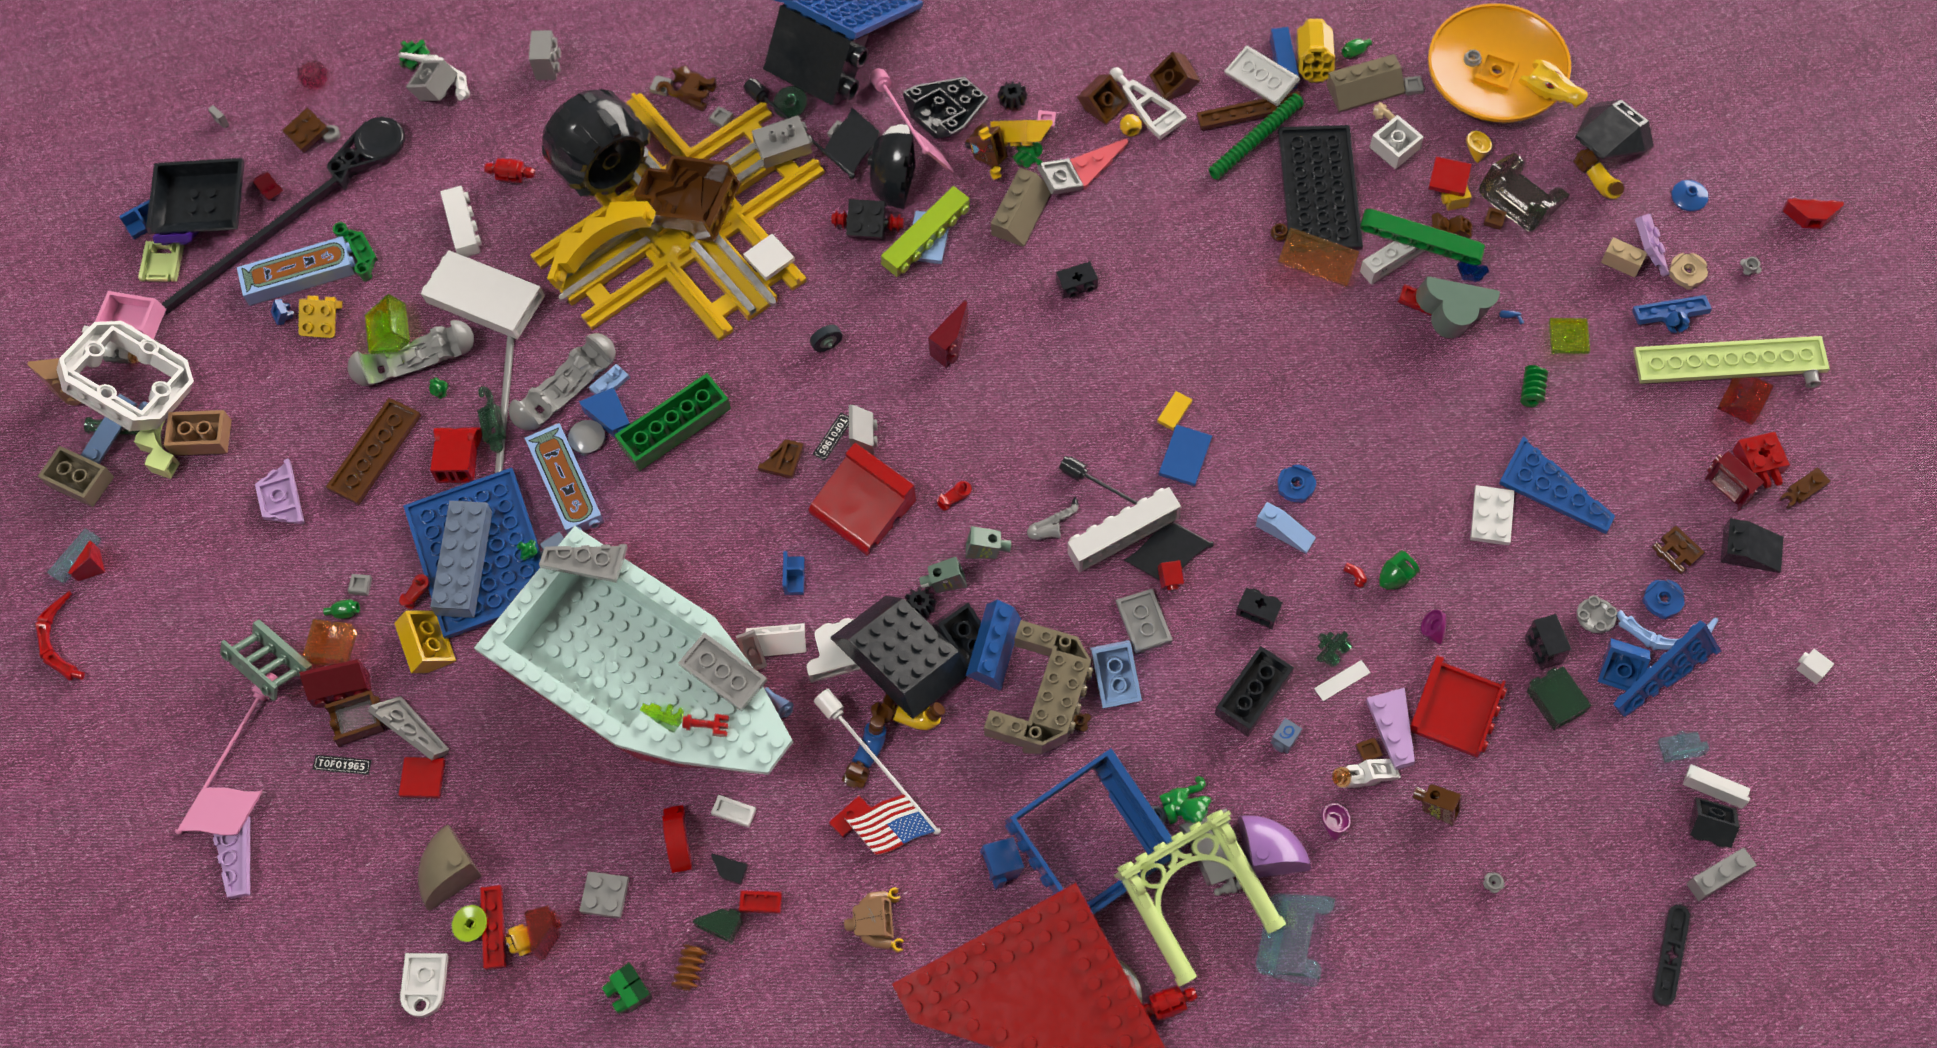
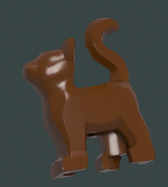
M683 65L677 69H671L675 75L673 82L683 83L678 91H674L673 85L668 81H660L656 85V91L659 92L665 87L668 95L704 112L707 104L702 102V100L709 97V92L715 91L717 82L716 78L706 79L699 73L691 72L687 65Z

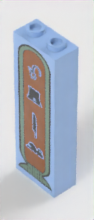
M342 236L237 267L243 297L250 306L354 275L353 267L356 264L353 256L350 257L349 254L352 253L349 242L346 243Z
M560 423L525 437L567 535L574 526L584 532L588 529L597 528L600 524L604 523Z

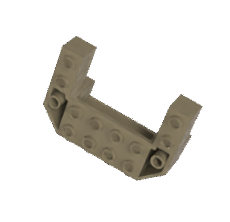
M1020 620L1015 635V647L1046 655L1050 658L1029 721L990 710L984 726V736L1023 747V753L1044 754L1066 743L1069 734H1073L1076 725L1074 719L1080 713L1082 706L1080 700L1081 697L1086 695L1088 687L1086 682L1087 679H1091L1093 668H1091V659L1077 636Z

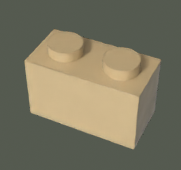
M1613 237L1601 263L1636 277L1647 253Z

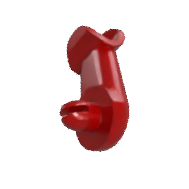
M966 481L958 482L947 493L940 494L937 499V505L943 511H947L952 504L970 495L972 491L971 485Z
M424 574L415 576L406 594H401L399 603L408 609H413L415 607L414 602L429 588V578Z

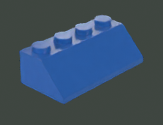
M998 599L986 604L966 676L999 691L1002 689L1015 643V635L1021 620L1013 606Z

